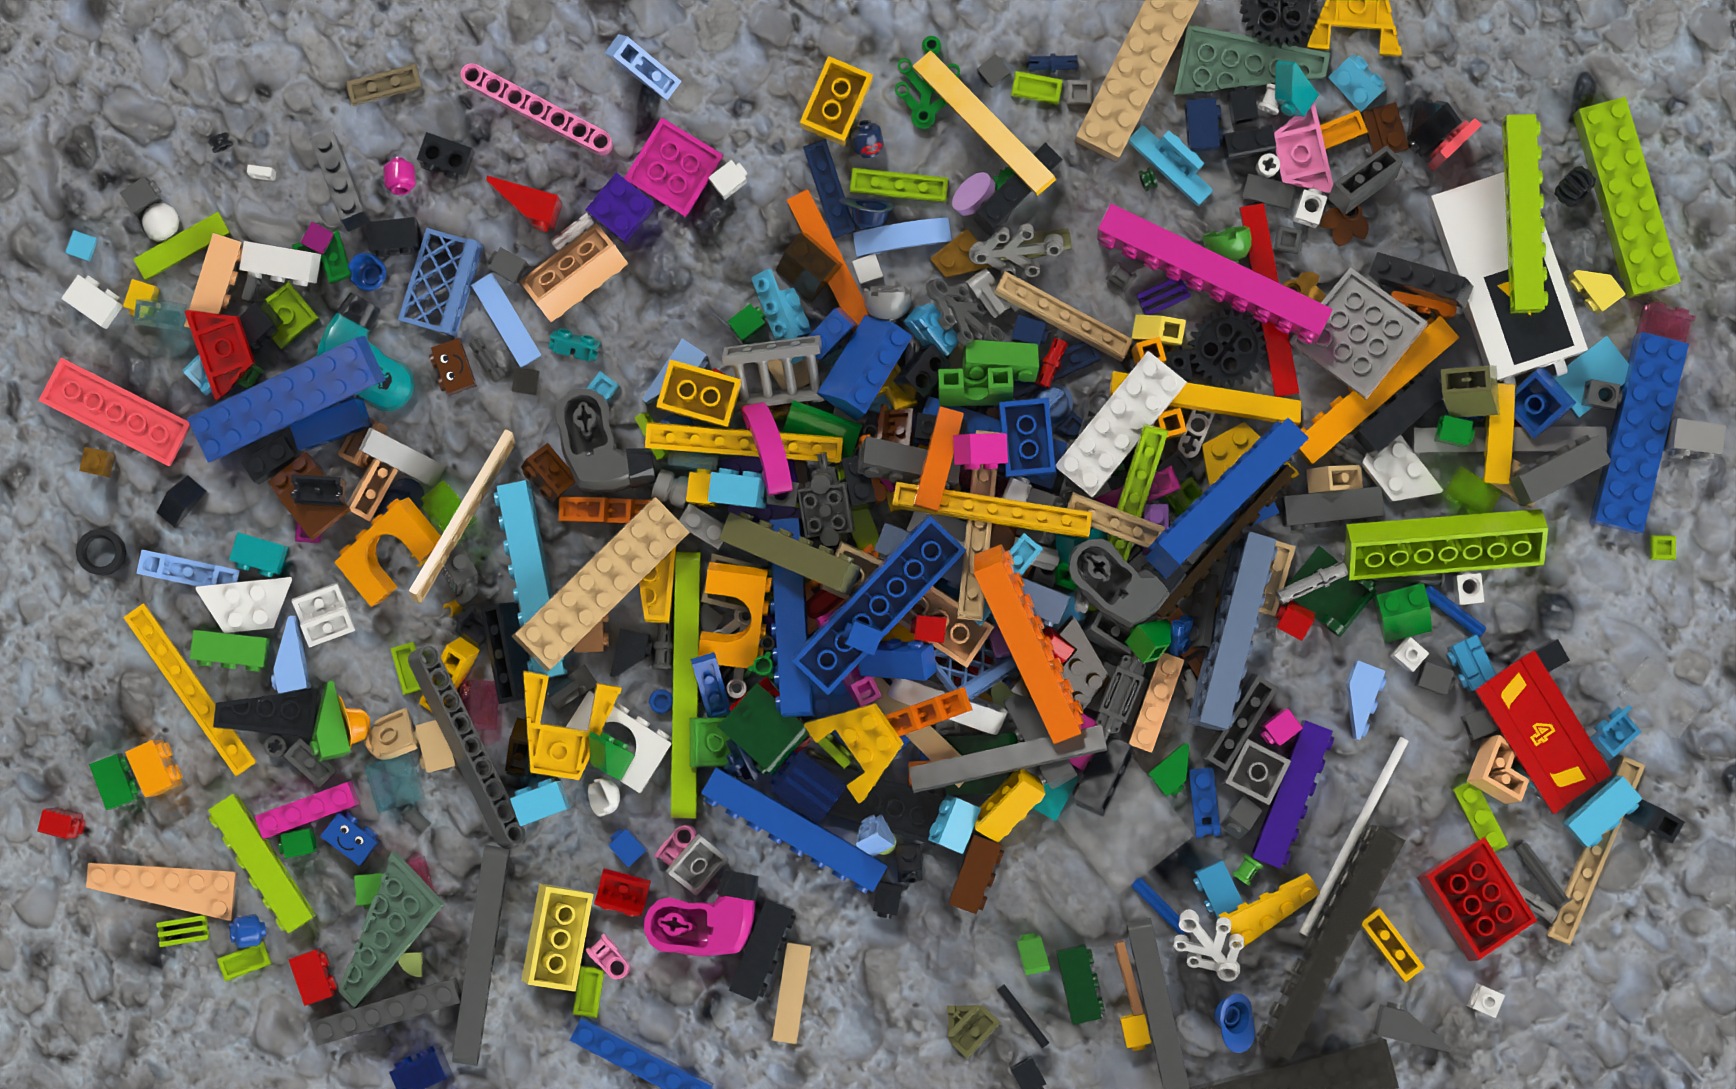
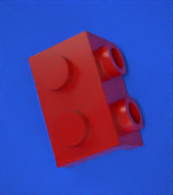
M604 868L594 905L600 906L604 910L623 912L627 916L641 917L646 905L651 880Z

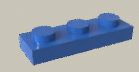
M715 653L691 659L707 717L719 718L728 715L731 712L729 709L730 705Z

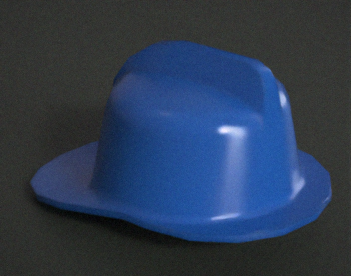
M1233 994L1227 999H1221L1215 1010V1022L1221 1029L1224 1043L1228 1049L1235 1053H1243L1251 1047L1255 1038L1251 1002L1243 994Z

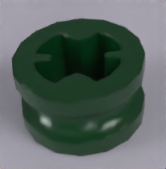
M1151 167L1147 168L1146 172L1142 170L1138 172L1146 192L1149 191L1150 187H1158Z

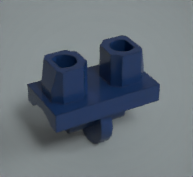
M732 739L727 740L726 744L731 753L726 756L728 763L724 766L725 772H734L736 778L743 776L745 780L752 779L753 782L759 780L760 771L755 767L757 762Z

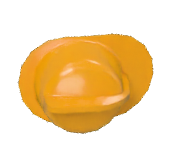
M339 695L338 701L351 748L352 744L363 741L367 733L370 732V718L362 709L345 708L344 702Z

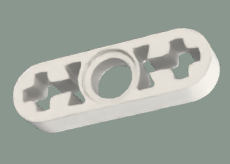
M1196 410L1191 411L1185 426L1189 434L1200 437V440L1198 441L1195 438L1192 443L1195 451H1190L1186 454L1182 444H1187L1191 436H1186L1185 433L1180 437L1177 450L1179 449L1187 459H1191L1198 454L1215 413L1205 412L1206 415H1210L1208 419L1202 414H1195ZM1199 418L1204 422L1205 427L1203 431L1195 432L1191 428L1193 419Z

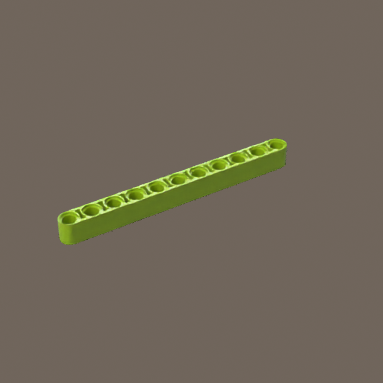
M676 552L671 818L696 819L697 767H690V718H698L699 687L691 659L698 657L700 642L701 552Z

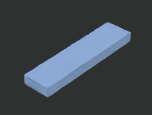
M493 273L473 283L471 286L521 369L542 357Z

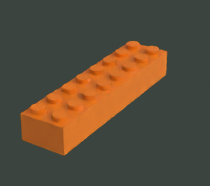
M1000 544L974 555L973 573L1052 742L1056 744L1081 734V724L1084 723L1081 715L1083 714V709L1079 700L1074 701L1072 693L1074 690L1070 680L1063 677L1062 672L1064 668L1059 657L1054 658L1052 641L1049 636L1045 637L1043 634V622L1039 615L1035 616L1033 612L1034 603L1030 594L1025 595L1022 588L1024 581L1019 572L1015 573L1013 569L1014 560L1010 551H1005L1003 545Z

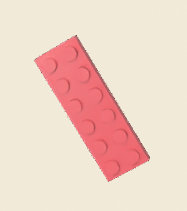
M60 358L38 400L167 466H171L191 428L187 420L63 358Z

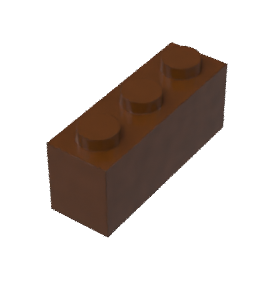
M973 834L951 893L949 905L976 915L978 909L983 911L987 897L983 895L986 887L991 888L996 875L992 873L995 863L1000 864L1004 854V850H1001V844Z

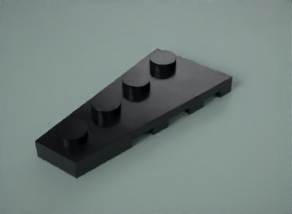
M318 688L217 702L215 705L213 728L312 738Z

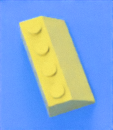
M539 883L521 981L528 985L576 991L594 894Z

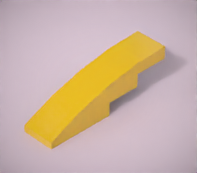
M1498 383L1500 415H1487L1484 431H1486L1483 482L1509 484L1514 430L1515 384Z

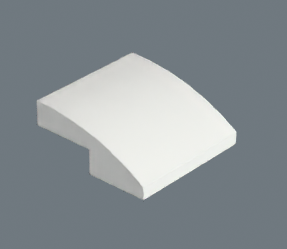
M338 582L292 599L293 606L301 623L300 627L309 648L355 631L348 606Z

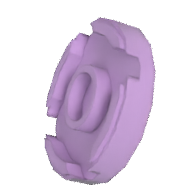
M984 172L976 173L969 177L956 190L952 200L953 208L963 216L974 214L982 206L981 204L984 200L987 201L995 191L994 180L988 173Z

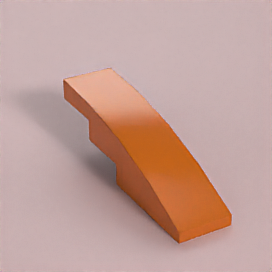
M941 406L938 409L913 506L938 512L954 455L953 435H959L964 413Z
M559 497L558 521L627 524L650 500Z
M965 687L884 716L898 736H902L972 711L973 709Z

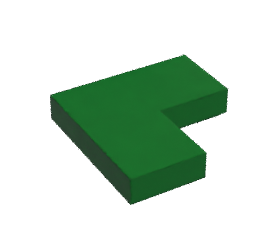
M338 230L332 232L334 236L320 259V263L323 262L329 284L351 278V272L348 269V257ZM300 242L292 245L294 250L319 254Z

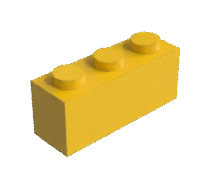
M1025 769L1014 771L979 807L981 810L974 825L975 830L997 843L1004 836H1007L1012 828L1020 820H1023L1027 813L1043 799L1045 790L1040 778Z
M1373 907L1356 920L1357 924L1400 980L1407 982L1425 968L1379 907Z

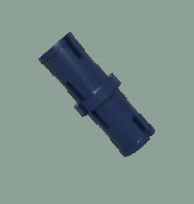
M1050 53V56L1030 55L1028 63L1038 64H1029L1028 68L1029 71L1050 70V73H1055L1056 70H1077L1078 63L1067 62H1077L1078 59L1077 55L1056 56L1055 53Z

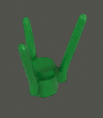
M766 652L765 656L757 657L753 665L748 667V671L744 674L743 679L747 680L753 672H756L760 677H769L775 685L774 674L772 673L774 665L771 661L773 652Z

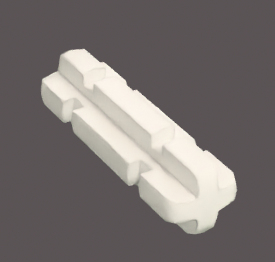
M584 214L579 218L578 222H573L561 231V235L558 236L557 234L551 239V243L556 250H561L566 246L565 243H570L581 235L585 228L589 229L594 225V221L589 214Z

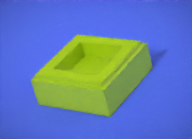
M1651 535L1649 560H1676V536Z

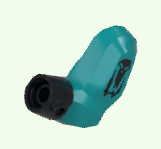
M350 292L337 309L336 315L327 325L318 345L316 356L357 337L365 336L368 341L369 331L372 332L381 309ZM368 342L386 381L355 396L363 399L380 411L393 412L403 407L412 397L415 387L413 372L406 364L386 356L379 348Z

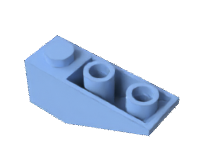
M1354 661L1346 682L1352 736L1356 740H1360L1361 736H1366L1370 723L1367 722L1370 713L1374 714L1378 705V700L1375 698L1378 690H1383L1387 677H1384V670L1361 661Z
M882 814L877 817L871 815L861 821L862 825H860L855 843L858 848L873 857L895 845L896 839Z

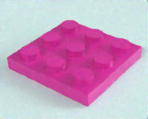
M661 117L624 179L637 189L686 218L707 185L708 177L715 172L724 155Z

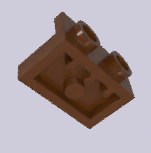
M548 443L526 458L521 466L524 476L537 486L540 495L544 499H548L550 503L555 502L561 494L576 484L570 468Z

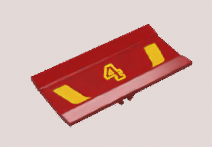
M1535 650L1524 655L1474 690L1553 815L1585 791L1612 775V772L1593 742L1589 739L1588 734Z

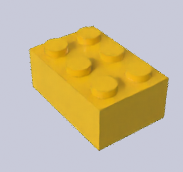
M828 56L800 120V128L845 147L873 82V74Z
M670 359L656 407L659 410L719 427L729 428L742 381L735 377Z

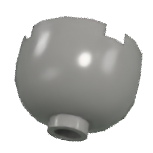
M897 285L871 286L870 290L864 288L865 308L874 318L895 323V319L906 315L911 307L912 288L904 286V291L897 290Z

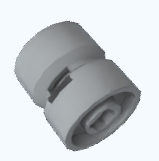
M661 468L651 498L656 497L662 502L669 499L671 505L684 509L687 503L686 495L689 478L685 476L676 478L674 472Z

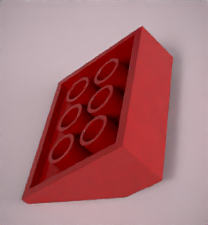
M1485 837L1449 856L1416 877L1468 961L1481 960L1537 921Z

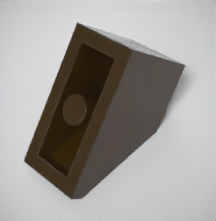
M517 717L509 738L505 771L529 777L527 723L525 719Z

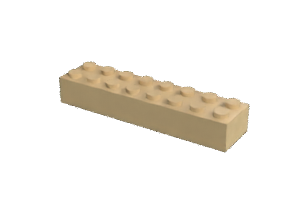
M1145 0L1075 137V142L1116 163L1118 162L1200 0Z
M656 497L653 498L512 637L546 672L551 670L690 532Z

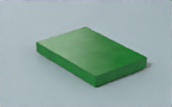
M793 400L782 433L842 437V459L852 456L862 425Z

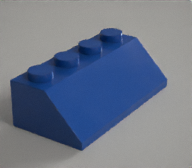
M865 315L816 394L857 421L866 414L913 336L893 322Z

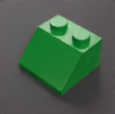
M1424 583L1373 596L1372 599L1384 643L1432 631L1431 610Z

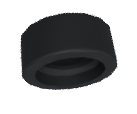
M95 529L90 530L81 537L77 543L76 556L77 561L84 570L91 574L104 576L120 569L125 561L126 549L120 536L114 532ZM97 538H106L115 547L114 559L111 563L102 567L92 564L87 556L89 544Z

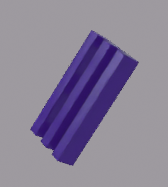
M1170 279L1136 295L1145 315H1153L1191 297L1181 279L1178 281ZM1175 283L1179 284L1178 287L1147 301L1143 299ZM1182 291V296L1148 310L1147 306Z

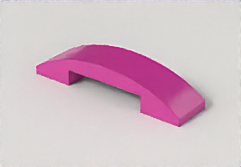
M765 402L741 406L747 430H751L763 467L762 477L768 496L792 491L786 453L769 408Z
M837 609L817 618L818 627L820 628ZM859 664L842 680L859 707L882 697L873 677L860 676Z

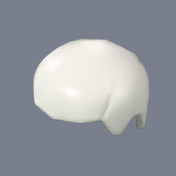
M154 203L149 208H146L143 214L142 225L144 231L150 239L156 242H164L178 234L179 215L174 207L166 203Z
M605 777L595 779L594 783L588 785L590 806L597 816L600 817L613 813L620 802L619 788L613 780Z

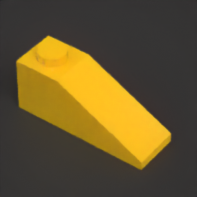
M461 637L447 644L441 655V659L456 690H458L471 670L480 651ZM432 677L433 683L436 685V679ZM423 694L419 704L431 711ZM443 699V703H444V705H445V707H446V706H447V701H446L445 699Z

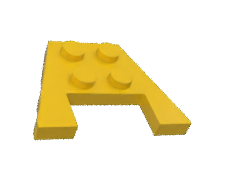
M1326 0L1306 45L1307 49L1328 51L1331 26L1380 31L1378 55L1400 57L1402 54L1397 39L1396 27L1391 15L1392 11L1389 0Z
M1245 422L1202 444L1201 450L1209 487L1229 467H1232L1260 438ZM1288 462L1284 464L1289 465L1295 471L1294 474L1291 476L1292 478H1295L1298 475H1300L1299 472L1291 464H1289Z
M876 703L835 715L825 716L824 718L810 720L804 724L816 743L836 730L859 762L865 773L846 785L858 804L866 799L870 790L878 782L884 770L889 766L904 744Z

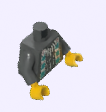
M460 544L454 547L441 569V573L456 595V600L443 605V609L449 607L451 609V614L448 617L459 614L463 610L462 606H465L474 598L479 590L478 572ZM425 559V560L421 561V562H420L419 564H417L416 566H417V567L422 566L423 564L426 563V561H427L428 559Z

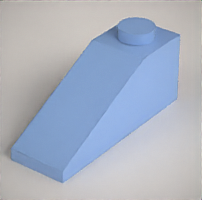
M618 34L604 53L621 68L665 100L669 99L681 83L680 79L627 36Z
M681 339L642 398L643 402L649 404L659 398L670 359L706 369L709 363L706 361L708 358L707 354Z
M288 616L273 669L274 675L271 676L272 686L274 690L277 689L278 694L311 688L297 616Z

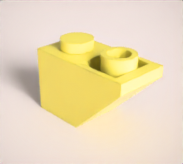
M1576 270L1568 276L1573 290L1582 294L1585 298L1584 303L1591 312L1595 311L1597 315L1626 295L1612 275Z
M1135 315L1131 339L1146 341L1160 337L1162 345L1181 346L1186 320L1156 315Z

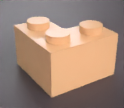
M1497 735L1483 738L1467 782L1502 803L1509 804L1522 801L1530 779L1511 769L1515 754L1502 736Z

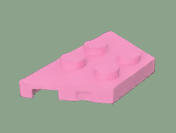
M1314 102L1304 117L1294 116L1287 124L1274 133L1277 147L1275 152L1280 161L1279 169L1283 183L1307 189L1313 188L1330 194L1333 180Z

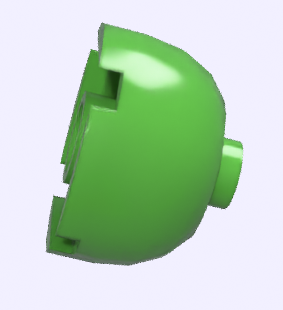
M1247 226L1225 228L1226 231L1218 233L1212 231L1202 236L1204 248L1238 264V260L1246 257L1250 252L1252 245L1250 228H1247Z

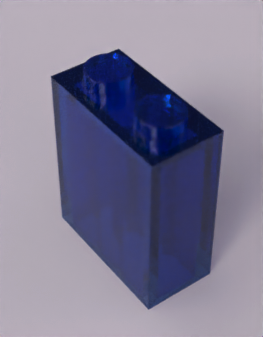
M800 750L798 754L793 752L785 762L788 767L782 774L778 771L770 782L774 785L771 790L819 825L846 789L847 784Z

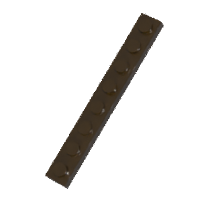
M1282 465L1188 569L1182 583L1166 599L1159 610L1155 612L1158 616L1164 618L1166 615L1168 617L1172 615L1178 608L1176 603L1182 597L1187 598L1193 592L1194 583L1198 579L1203 580L1210 573L1211 569L1209 567L1215 560L1219 562L1227 554L1226 548L1230 543L1235 544L1244 534L1242 530L1248 524L1251 526L1260 517L1258 512L1264 506L1269 507L1277 498L1276 492L1280 488L1285 489L1292 482L1293 478L1291 476L1295 471L1289 465Z

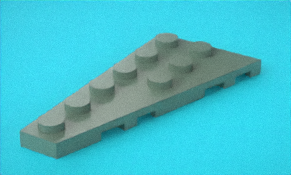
M1188 24L1173 96L1231 90L1238 86H1247L1248 88L1275 84L1276 63L1278 60L1296 62L1308 80L1324 79L1330 53L1297 46L1289 47L1287 44H1282V47L1279 48L1277 42H1274L1269 47L1268 40L1261 44L1258 38Z
M396 851L391 852L388 861L390 862L386 872L382 874L380 880L382 883L377 895H374L361 929L363 932L360 940L356 942L354 947L355 953L351 964H348L338 989L354 1008L361 1005L445 905L439 896Z

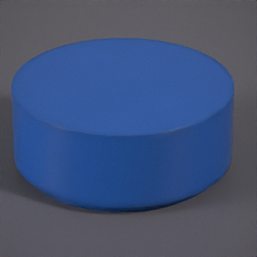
M656 690L649 698V705L656 713H667L673 707V696L667 690Z

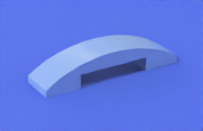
M948 217L897 223L853 233L857 257L952 241Z
M141 550L136 574L193 586L235 583L238 580L240 570Z

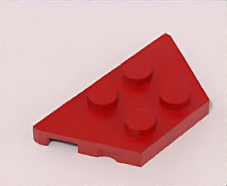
M186 310L184 312L214 399L221 400L255 364L240 317Z

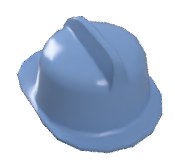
M1051 383L1049 389L1040 388L1030 398H1049L1052 431L1070 414L1073 407V398L1070 391L1057 383Z

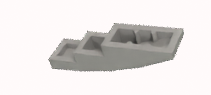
M372 428L368 429L359 448L360 451L433 488H436L446 467Z

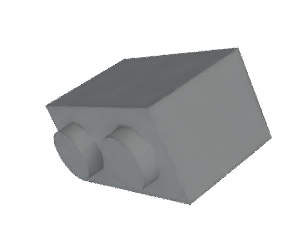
M689 503L679 522L692 535L720 551L725 542L719 540L724 524Z

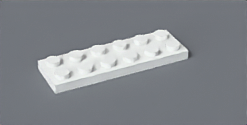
M1148 351L1061 457L1055 467L1094 498L1137 445L1143 424L1152 426L1187 382Z

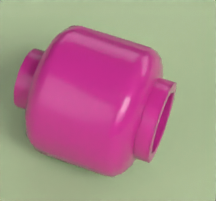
M396 157L384 166V186L392 194L406 195L415 187V167L411 162L406 161L402 157Z

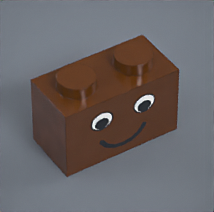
M459 338L431 347L433 354L429 355L433 368H438L441 377H438L437 380L442 392L446 391L451 396L477 387L462 341Z

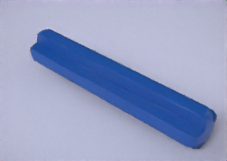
M1433 586L1426 588L1429 602L1473 635L1477 634L1478 637L1483 635L1486 630L1483 624Z
M1138 877L1133 881L1131 887L1179 935H1184L1186 932L1179 927L1180 916L1142 878Z

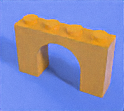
M1160 337L1136 343L1131 349L1135 366L1148 351L1163 363L1166 362ZM1168 406L1153 424L1155 427L1168 430L1166 441L1181 437L1187 432L1181 408L1176 409L1173 406Z
M409 497L403 500L397 498L386 507L388 511L384 515L380 514L371 521L373 525L368 530L364 529L355 536L356 542L353 545L348 544L340 550L339 554L341 556L334 562L371 607L383 602L398 588L380 566L377 559L376 548L383 534L399 538L419 562L429 558L441 538V535Z
M709 562L705 593L732 596L740 599L749 608L752 620L744 630L735 634L702 631L698 657L714 652L718 665L748 668L753 665L757 657L763 656L764 647H759L760 638L765 639L766 624H762L763 615H768L769 601H764L765 592L770 593L772 578L767 577L768 569Z

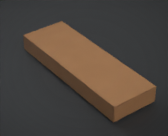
M1123 940L1114 942V948L1131 1011L1135 1016L1144 1014L1125 942Z

